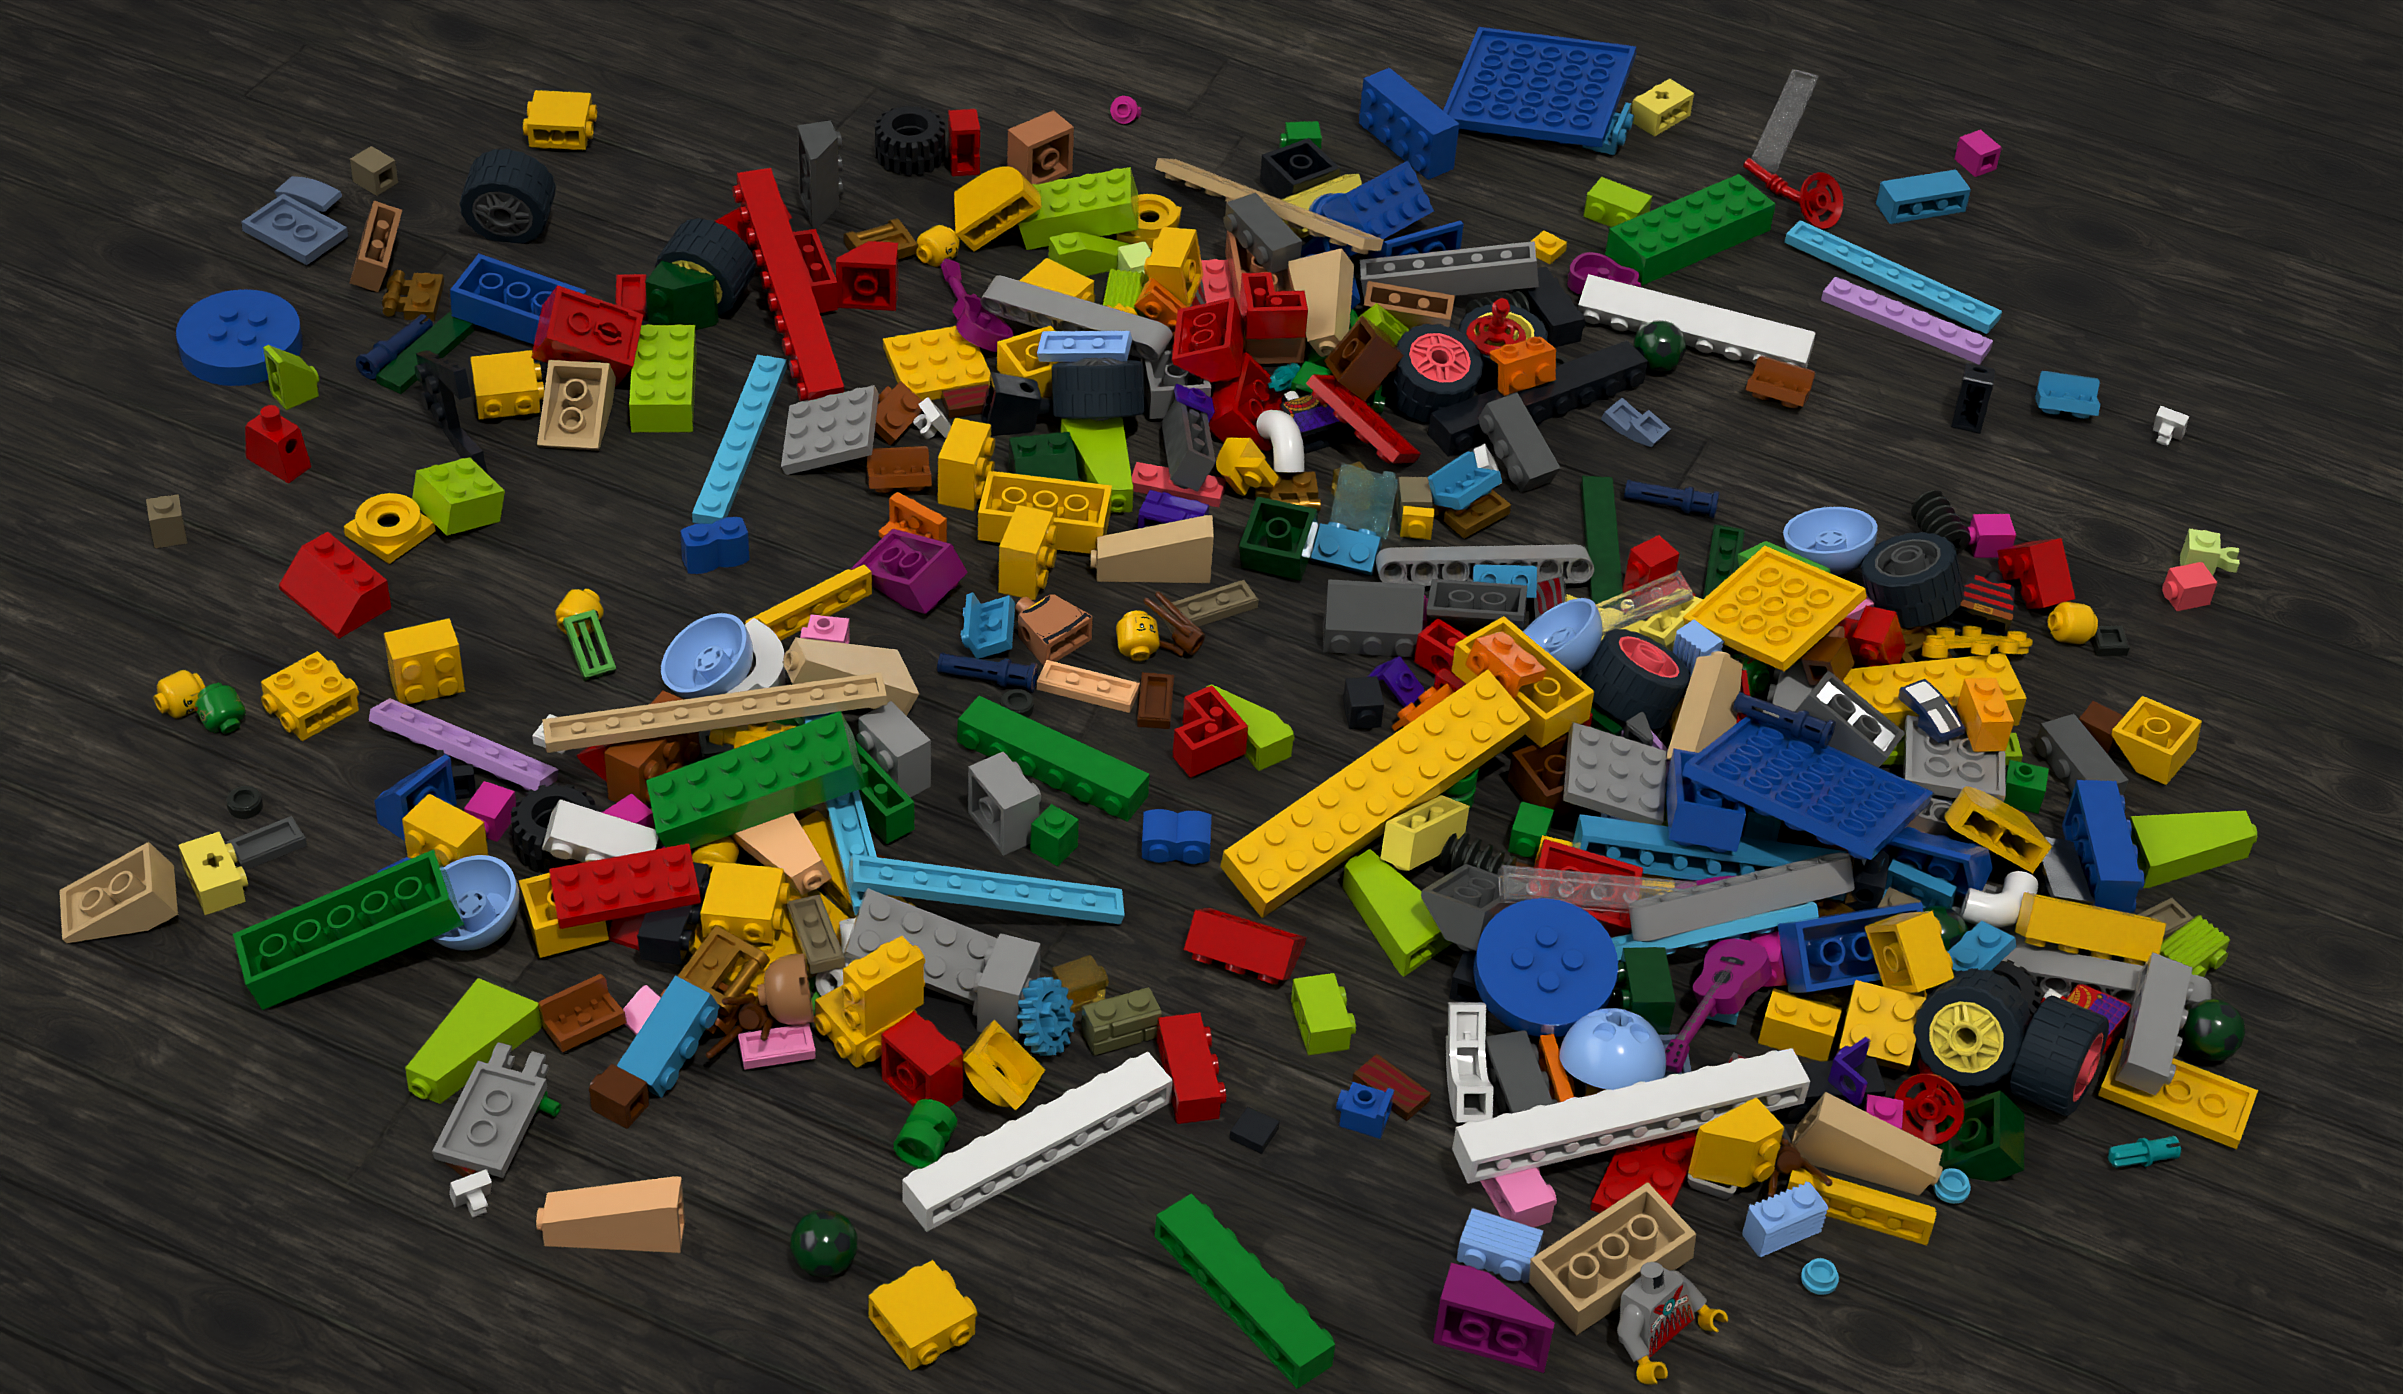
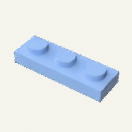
M1042 331L1037 356L1039 362H1076L1084 358H1112L1118 361H1127L1132 337L1130 331Z

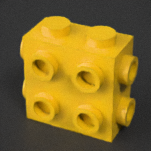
M535 90L533 101H528L527 104L528 118H524L523 134L528 136L529 147L586 150L588 139H593V122L597 121V105H592L591 93Z
M1048 258L1019 280L1093 303L1095 300L1094 280Z
M532 350L471 357L479 420L541 413L539 400L544 398L543 382H537L542 380L540 362H534L533 358H531Z
M318 651L261 681L263 691L261 702L263 707L269 714L274 713L280 719L284 729L289 733L293 732L301 741L359 711L357 701L359 690L355 682L351 678L346 679L340 673L337 665L332 660H326Z
M714 862L700 913L703 937L707 938L713 928L718 926L743 941L773 944L776 930H782L784 909H782V905L788 904L790 898V883H785L784 868Z
M901 935L891 942L882 944L877 950L865 957L852 961L847 967L843 968L842 993L844 995V1009L842 1014L846 1023L851 1028L856 1027L865 1038L924 1004L925 957L919 947L916 945L912 946Z
M842 986L815 999L816 1016H814L813 1020L820 1034L827 1035L832 1040L838 1054L842 1058L847 1057L855 1068H858L867 1062L878 1059L882 1055L881 1034L911 1012L865 1038L856 1027L851 1028L843 1017L844 995L842 993Z
M933 1260L922 1266L911 1268L904 1276L890 1284H883L877 1287L872 1294L868 1295L869 1319L910 1371L922 1364L932 1363L943 1352L954 1346L965 1344L975 1335L977 1310L974 1303L969 1297H963L959 1293L950 1273L946 1270L942 1271Z

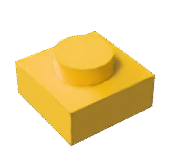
M1542 231L1531 240L1535 241L1536 258L1548 264H1551L1566 251L1567 242L1546 231Z
M1403 506L1400 537L1431 540L1434 509Z

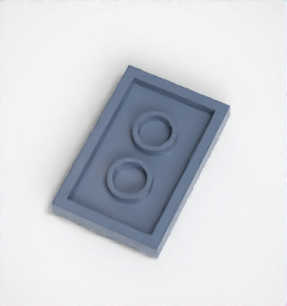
M285 194L280 195L241 222L244 232L305 265H308L348 237L346 226Z

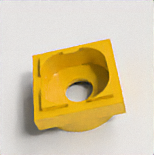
M1138 195L1139 230L1117 233L1116 240L1130 243V245L1146 242L1148 247L1152 248L1155 238L1158 239L1162 227H1179L1182 207L1176 206L1171 200L1160 195ZM1147 215L1158 216V220L1155 222H1145L1140 217H1146Z
M395 493L380 494L369 498L359 506L355 519L343 526L346 537L388 564L436 532L435 524L428 517L420 513V508L413 499ZM387 517H399L400 519L398 524L392 527H383L378 524L379 520Z
M995 1020L983 1030L976 1042L965 1051L963 1057L964 1070L975 1089L990 1102L1001 1107H1012L1015 1110L1026 1101L1045 1072V1069ZM997 1066L1002 1070L1005 1077L996 1069Z

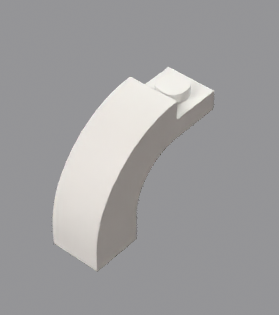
M753 618L745 624L753 645V660L750 668L752 673L727 693L785 685V668L782 663L784 649L782 643L769 627Z
M1448 1003L1446 1070L1450 1107L1456 1122H1479L1493 1118V1085L1488 1079L1485 1053V1003Z

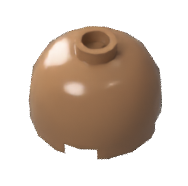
M804 953L789 954L776 959L765 971L764 984L757 985L760 1006L767 1005L771 1016L779 1023L788 1026L806 1025L807 1023L814 1022L809 975Z

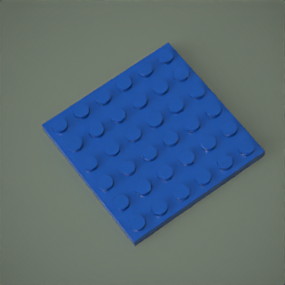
M1478 27L1443 111L1459 123V129L1602 148L1635 60L1636 46Z
M1749 716L1743 718L1687 761L1682 772L1683 776L1690 778L1691 782L1698 787L1712 788L1721 792L1722 796L1729 801L1743 802L1752 806L1753 810L1760 815L1774 816L1785 821V825L1791 829L1805 830L1816 835L1817 840L1824 844H1836L1847 849L1848 853L1855 858L1872 860L1929 805L1934 793L1831 746L1823 749L1820 748L1819 743L1802 737L1799 740L1795 739L1791 735V731Z

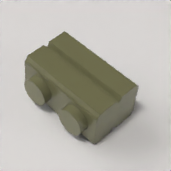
M1148 987L1083 1005L1081 1031L1092 1055L1095 1056L1141 1043L1143 1040L1148 1041L1157 1038L1158 1018L1162 1016V1013L1151 989Z

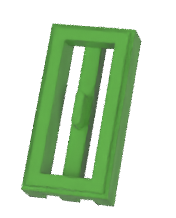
M595 609L564 618L563 625L583 680H590L593 676L597 678L607 672L609 674L614 673L616 666ZM584 620H590L606 665L600 666ZM573 623L578 625L593 667L592 669L588 667Z

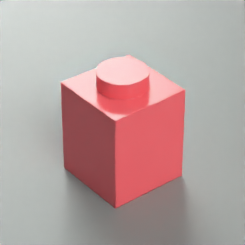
M2203 562L2169 568L2162 592L2176 611L2210 605L2217 581Z

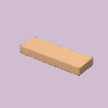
M1047 660L1037 680L1036 690L1130 713L1139 693L1140 683Z

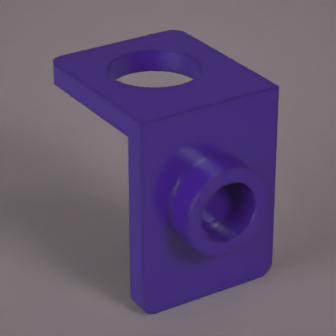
M1176 384L1174 387L1176 401L1207 413L1208 422H1210L1215 413L1212 398L1206 396L1200 389H1189Z
M1400 656L1378 665L1367 676L1378 677V681L1383 679L1404 708L1411 702L1414 703L1418 699L1417 697L1425 691L1424 687Z
M1864 1037L1851 1047H1843L1837 1053L1828 1078V1082L1856 1106L1863 1101L1867 1081L1854 1068L1865 1061L1871 1041L1868 1037ZM1844 1075L1852 1079L1856 1091H1852L1847 1087L1844 1082Z

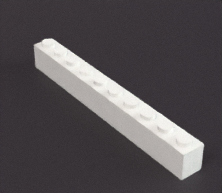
M1793 1048L1781 1051L1773 1050L1764 1055L1747 1059L1739 1058L1730 1063L1713 1067L1705 1066L1688 1073L1671 1074L1654 1081H1641L1632 1086L1615 1090L1607 1089L1590 1096L1572 1097L1564 1102L1547 1106L1538 1105L1526 1111L1513 1114L1504 1113L1496 1118L1479 1122L1470 1121L1456 1127L1452 1150L1469 1184L1695 1130L1755 1097L1769 1111L1804 1104L1810 1079Z

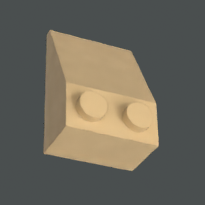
M549 360L537 441L539 448L599 451L613 405L616 376L609 363Z
M147 842L60 890L62 940L66 943L148 931L178 915L174 865L152 844Z

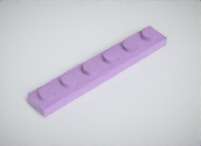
M1834 277L1822 293L1821 301L1979 365L1992 347L1993 340L1963 329L1951 322L1931 316L1926 312L1906 306L1899 301L1879 295L1874 291L1854 285L1847 280Z
M391 698L370 709L369 721L382 726L384 730L408 737L414 743L424 744L436 750H444V755L466 762L467 765L473 764V767L493 773L499 779L519 784L525 790L529 791L532 789L535 791L538 790V786L545 784L548 787L557 781L559 769Z

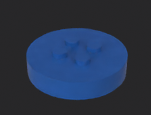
M231 290L206 297L192 305L182 315L176 328L179 354L185 368L199 379L225 386H243L268 380L264 346L271 345L297 356L300 355L303 346L300 320L294 307L277 295L259 290Z
M1548 898L1520 901L1496 914L1481 934L1474 960L1475 985L1480 998L1486 1004L1488 1010L1508 1027L1516 1031L1525 1030L1527 1035L1536 1037L1554 1034L1555 1037L1566 1036L1569 1029L1580 1018L1593 1011L1605 1009L1610 1001L1618 974L1616 949L1611 937L1602 924L1578 906Z

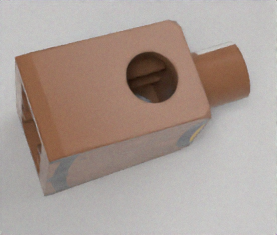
M1048 595L1037 603L1028 597H1023L1015 606V612L1019 614V639L1043 666L1047 660L1057 662L1092 640L1093 617L1056 595Z

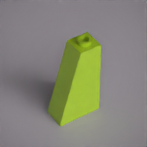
M1061 418V433L1070 432L1076 453L1077 471L1082 481L1112 485L1111 513L1132 512L1133 483L1123 418H1109L1104 421Z
M2246 810L2130 817L2132 827L2131 841L2133 845L2137 846L2138 868L2143 870L2144 873L2143 888H2151L2248 858L2252 845L2257 841L2256 826L2251 823Z
M1368 849L1359 856L1352 857L1346 863L1342 888L1397 971L1403 977L1453 943L1445 940L1421 898L1422 892L1388 863L1380 859L1371 849Z
M477 978L405 1067L409 1091L418 1098L429 1099L441 1104L466 1085L477 1061L489 1062L498 1042L510 1045L512 1050H514L541 1029L542 1021L538 1002Z

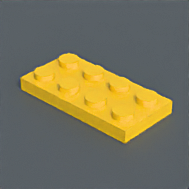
M2120 1038L2098 1096L2237 1149L2258 1090L2173 1058L2171 1064L2176 1065V1071L2169 1085L2163 1084L2156 1096L2115 1080L2124 1039Z

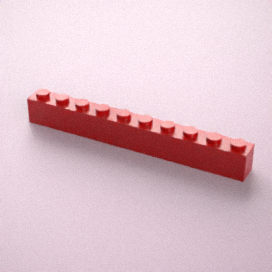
M766 168L737 173V185L732 186L734 201L741 205L739 207L740 219L742 224H747L748 226L746 229L749 246L754 245V261L756 267H761L762 272H760L763 289H768L769 294L767 297L770 311H775L777 315L775 316L776 330L778 334L783 333L784 336L782 338L783 351L785 356L790 355L789 367L792 378H797L799 382L797 383L799 400L806 402L831 394L843 393L844 384L772 169Z

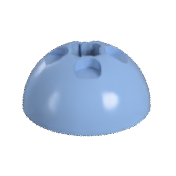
M1823 507L1803 512L1792 518L1784 527L1783 535L1788 551L1830 568L1831 574L1839 576L1855 570L1863 563L1864 556L1875 545L1877 523L1869 514L1857 509Z
M1578 598L1561 603L1535 619L1523 632L1574 674L1585 668L1592 660L1602 640L1603 627L1601 616L1595 603L1587 598Z
M727 613L711 614L694 621L674 638L664 654L661 664V675L664 683L673 692L686 699L726 694L742 683L752 665L753 645L747 628L739 618Z
M487 855L464 857L446 865L444 868L449 876L464 925L431 939L442 946L454 950H476L494 943L508 931L518 912L519 887L512 869L504 861Z
M1605 1008L1583 1016L1569 1029L1563 1039L1559 1052L1561 1064L1572 1076L1584 1083L1602 1089L1615 1090L1632 1086L1641 1081L1649 1082L1662 1079L1666 1071L1665 1049L1657 1031L1644 1018L1624 1009Z

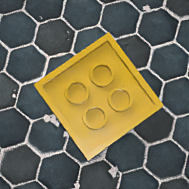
M956 326L883 339V349L897 383L902 381L922 401L927 397L930 400L942 398L943 390L983 385L989 382L991 373L980 348L963 338Z

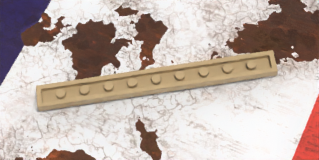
M1157 158L1155 169L1166 173L1165 178L1175 181L1185 180L1186 186L1195 189L1203 187L1208 195L1216 197L1226 196V202L1257 193L1282 220L1288 221L1287 225L1297 229H1304L1305 227L1309 229L1308 234L1322 238L1328 236L1330 237L1329 242L1336 245H1351V250L1356 253L1368 254L1369 250L1381 251L1384 239L1180 160Z
M882 672L548 718L542 719L546 751L550 753L887 705V694Z

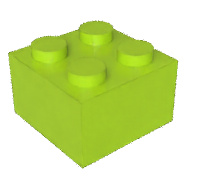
M469 457L416 470L412 499L418 504L420 510L447 536L500 522L505 490Z

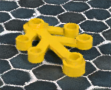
M1963 626L1962 636H1957L1953 628L1937 627L1936 635H1927L1926 641H1923L1922 656L1947 658L1948 649L1971 648L1972 654L1990 655L1991 650L1995 646H1998V652L2027 654L2029 647L2033 644V640L2027 638V633L2021 631H2008L2007 636L1981 634V627Z

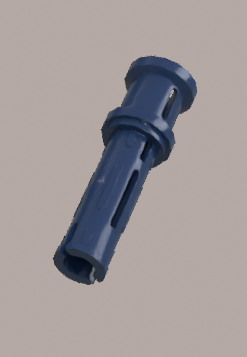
M420 314L414 321L390 339L378 341L373 345V349L370 352L360 354L356 358V366L359 372L368 379H375L376 374L395 360L401 352L433 326L430 318L422 324V321L427 316Z
M1628 479L1624 499L1678 507L1686 514L1692 511L1708 514L1710 518L1715 519L1720 492L1714 491L1712 494L1695 491L1694 487L1690 486L1689 488L1686 487L1685 490Z
M940 653L937 665L938 673L997 681V685H1000V687L1006 688L1008 685L1024 687L1029 692H1034L1038 678L1037 663H1031L1029 666L1012 663L1011 659L994 662Z
M1739 692L1733 706L1734 712H1739L1791 731V735L1795 739L1799 740L1802 737L1819 743L1820 748L1823 749L1828 747L1836 726L1834 720L1830 719L1827 722L1810 716L1809 711L1800 710L1797 713L1773 703L1751 697L1743 692ZM1755 707L1760 708V709H1763V710L1768 711V712H1771V713H1774V714H1776V715H1779V718H1778V717H1775V716H1772V715H1769V714H1767V713L1758 711V710L1755 709ZM1809 726L1820 730V732L1809 729Z

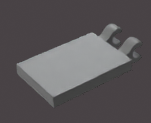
M498 1042L488 1063L477 1061L432 1151L434 1159L476 1171L487 1169L488 1174L504 1178L548 1087L545 1076L549 1066L543 1064L546 1055L532 1051L523 1071L518 1072L511 1070L515 1061V1056L509 1055L512 1046Z

